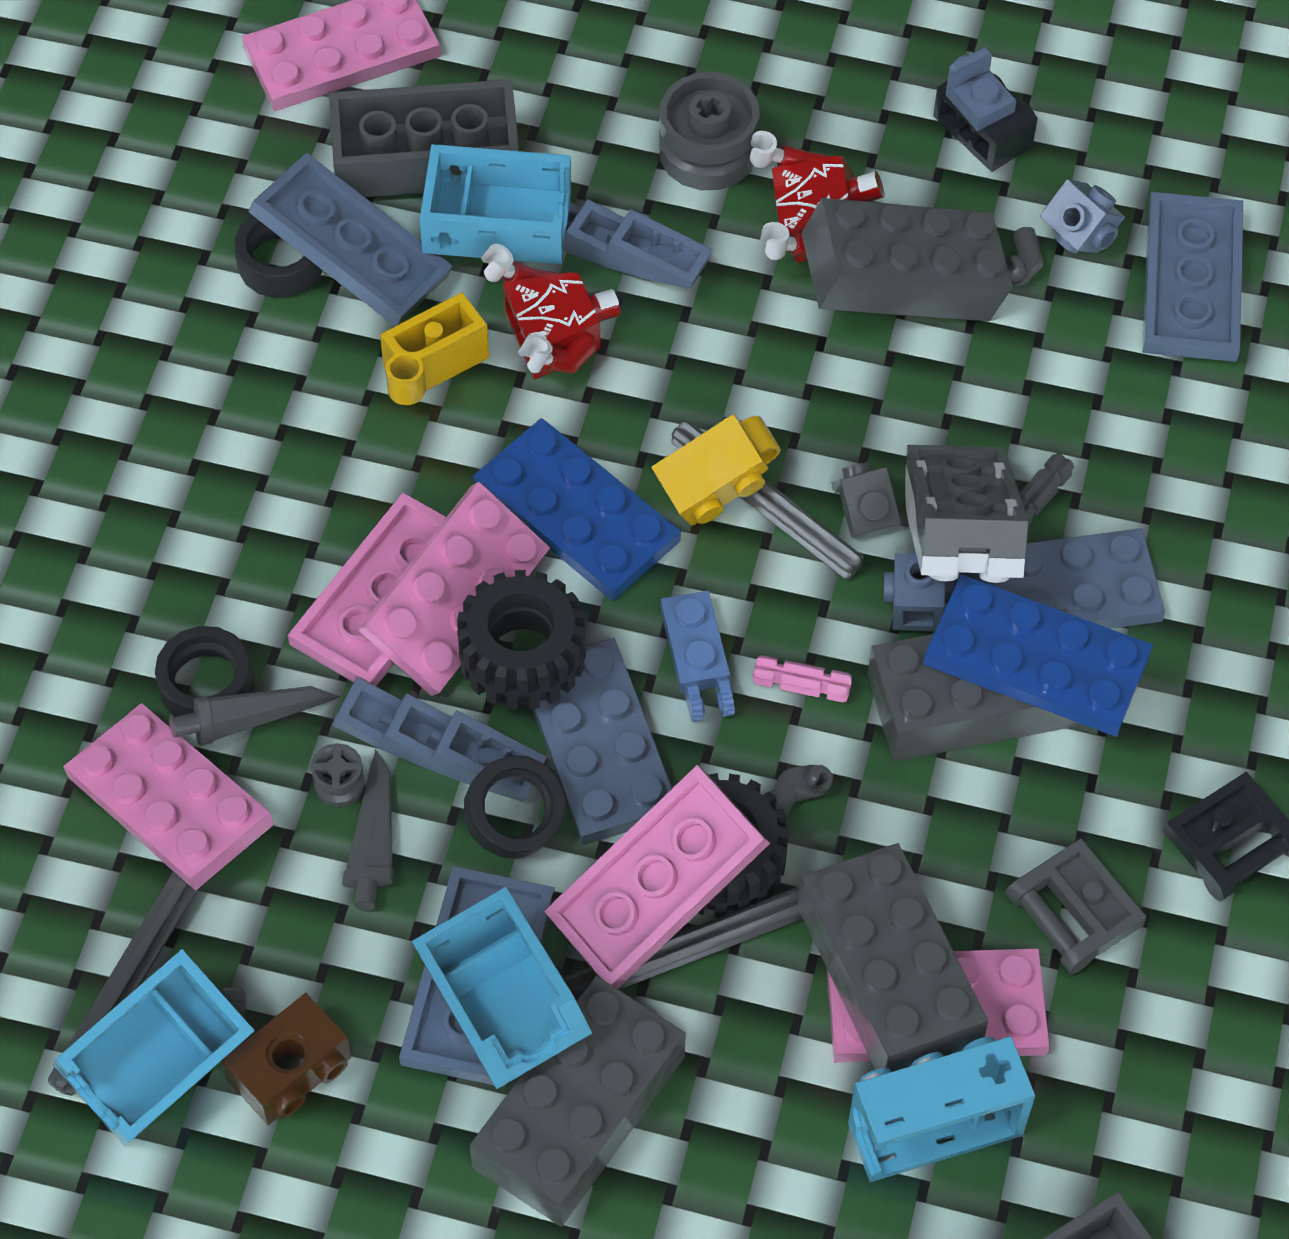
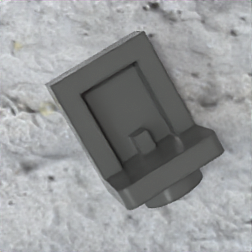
M865 462L841 469L843 478L831 481L833 491L839 490L851 537L901 524L887 467L872 470L870 462Z

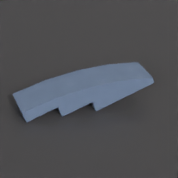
M588 199L583 207L572 202L569 205L564 252L603 267L651 281L691 288L712 255L713 249L632 209L623 217Z
M358 677L355 679L332 723V726L383 751L468 785L488 764L503 757L528 756L542 763L547 758L458 710L451 717L407 693L403 700H400ZM507 777L497 781L489 789V792L525 802L533 784L521 777Z

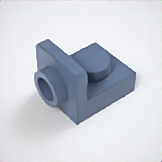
M983 48L971 55L965 54L959 57L949 67L946 96L976 131L1014 113L1016 106L1015 98L990 71L992 54L987 48Z

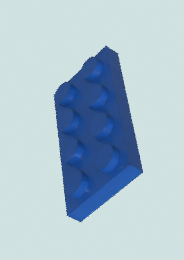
M540 418L473 475L474 484L480 482L545 542L552 552L612 602L681 541V531L543 418Z
M961 574L926 650L923 665L1117 737L1151 655L1153 644Z

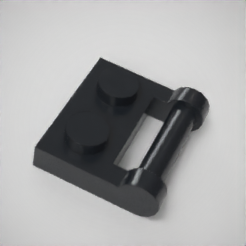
M1247 771L1168 821L1163 831L1203 878L1208 892L1218 901H1223L1235 893L1236 885L1280 856L1285 855L1289 857V820ZM1262 827H1265L1272 836L1225 868L1215 859Z

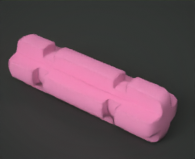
M764 655L758 656L753 670V682L757 685L772 688L773 684L776 683L780 684L781 690L819 697L820 693L827 694L826 699L838 702L847 701L851 690L852 676L849 673L832 670L831 674L824 673L825 668L785 660L784 665L778 664V658Z

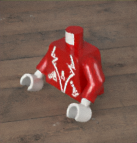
M757 131L752 136L751 146L754 148H752L750 154L751 163L755 167L765 168L772 161H775L778 166L772 168L779 223L770 222L765 224L760 238L766 244L765 254L771 260L781 259L786 251L790 252L797 263L807 260L801 233L821 198L872 202L885 196L884 187L877 171L856 177L842 156L813 153L786 145L779 149L776 148V138L767 131Z
M500 244L491 245L481 257L484 263L489 264L484 270L487 280L497 282L503 276L505 283H502L504 312L520 347L518 354L524 357L533 380L553 371L567 374L576 373L600 348V321L620 316V306L614 290L610 289L588 296L580 275L577 273H557L531 268L513 260V255L509 249Z

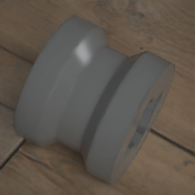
M335 743L321 748L315 754L311 763L315 793L320 801L328 806L338 808L349 806L356 802L363 794L365 788L362 761L357 751L346 744Z

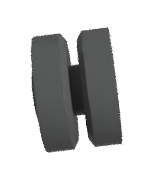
M697 72L679 79L669 87L661 100L659 111L660 162L667 174L680 184L698 190H722L738 184L753 169L754 165L750 161V154L754 147L751 146L753 134L759 131V101L750 87L736 77L719 72Z

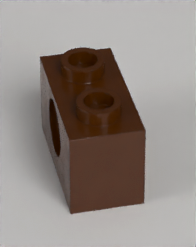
M304 993L221 1061L227 1081L267 1125H270L279 1116L286 1118L295 1113L304 1103L306 1094L321 1082L327 1084L335 1080L347 1067L351 1053L348 1037L307 993ZM288 1056H298L304 1059L294 1069L285 1070L278 1067L279 1062Z

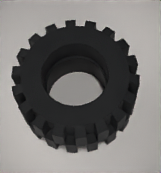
M515 570V576L507 578L504 572L493 575L494 583L490 585L482 581L475 587L476 596L468 594L465 598L463 612H459L457 619L459 658L465 680H471V688L478 695L486 691L487 702L497 706L501 700L506 701L507 709L518 710L519 704H528L529 710L538 709L542 700L546 699L550 704L560 700V690L569 693L575 686V676L581 677L584 669V658H586L585 616L583 609H579L578 598L573 592L566 594V584L558 579L549 583L547 582V574L538 571L534 577L526 576V570ZM519 629L533 630L547 638L542 645L527 651L510 650L496 642L504 634Z
M718 773L708 775L770 844L698 912V914L704 915L706 909L715 910V918L726 915V910L735 909L737 911L748 907L750 903L755 904L767 899V892L774 894L780 885V877L784 876L786 866L788 828H786V815L783 808L776 809L777 799L770 791L763 795L760 794V783L752 779L747 785L740 783V775L729 773L728 780H719Z

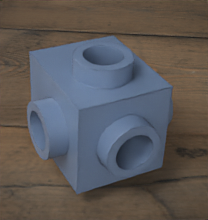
M1069 179L1065 181L1040 214V217L1058 232L1055 236L1057 242L1075 254L1079 251L1097 254L1099 251L1106 249L1117 237V227L1125 218L1113 207L1116 200L1106 190L1097 185L1091 187L1087 183Z
M911 551L907 554L895 553L894 572H884L883 602H893V630L935 631L944 613V604H948L954 590L955 580L939 581L932 579L929 575H921L916 551Z

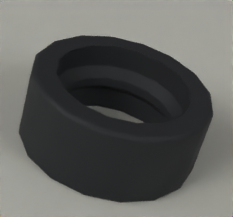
M251 215L240 225L234 238L238 273L246 286L258 294L273 298L293 297L307 291L320 279L323 270L305 256L299 261L283 267H270L254 260L253 252L262 243L281 237Z
M198 626L183 630L166 642L157 656L155 676L163 705L174 717L193 713L194 699L200 698L180 692L175 683V677L179 669L190 660L198 657L219 656L230 661L235 671L234 679L228 687L218 694L207 697L253 692L255 679L246 646L235 634L220 627Z
M506 756L491 762L472 780L464 798V820L470 835L484 850L500 857L521 858L539 851L559 832L566 815V795L559 778L546 764L528 756ZM507 777H521L531 782L540 791L544 801V816L540 825L532 833L522 837L507 836L498 832L489 823L485 813V798L489 789L497 781Z

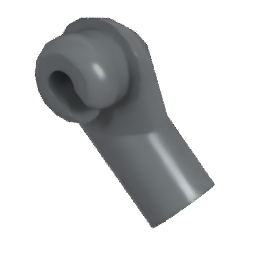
M1022 227L1013 233L1018 255H1012L1011 261L1009 263L1006 262L1012 286L1015 287L1026 285L1044 264L1036 232L1032 227Z
M805 765L785 770L779 776L771 791L777 799L776 809L783 808L787 818L795 802L816 798L828 791L833 783V775L823 765Z

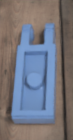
M709 590L660 599L661 615L680 694H685L691 721L704 720L705 707L699 690L715 688L717 704L722 716L735 715L734 700L730 686V673Z

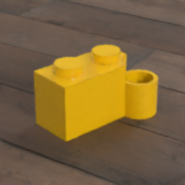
M463 292L380 334L388 394L395 403L401 405H412L419 402L427 390L489 358L487 324Z
M732 414L651 468L678 513L693 526L696 523L704 524L712 521L723 512L724 505L738 496L747 497L760 490L765 484L762 474L769 469L767 464L779 455L781 449L762 417L752 416L740 422Z

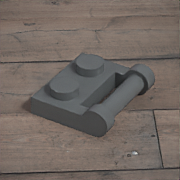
M1082 839L1074 842L1018 878L1005 892V895L1015 907H1023L1062 955L1060 962L1069 974H1075L1082 970L1095 957L1144 926L1146 920L1145 914ZM1048 886L1087 933L1088 937L1078 943L1037 892Z

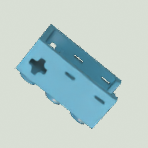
M431 144L420 213L422 253L481 258L491 245L500 244L509 249L515 261L562 264L571 198V155ZM450 165L459 166L460 171H462L461 175H453L449 169Z
M506 887L412 941L496 1089L592 1034L574 996Z
M181 949L58 1056L53 1066L120 1142L126 1146L220 1063L222 1059L247 1039L254 1030L184 950Z
M983 1037L970 1042L964 1047L963 1051L943 1056L940 1052H934L916 1059L912 1066L893 1072L889 1068H880L865 1074L860 1079V1082L854 1085L848 1125L869 1182H874L1023 1136L1035 1094L1012 1037L996 1041L993 1037ZM993 1112V1119L985 1121L983 1115ZM953 1138V1140H951V1141L944 1142V1143H941V1144H937L938 1142L945 1141V1140H948V1139ZM892 1156L895 1157V1158H892V1159H889V1160H885V1161L879 1162V1160H882V1159H886V1158H889V1157H892Z

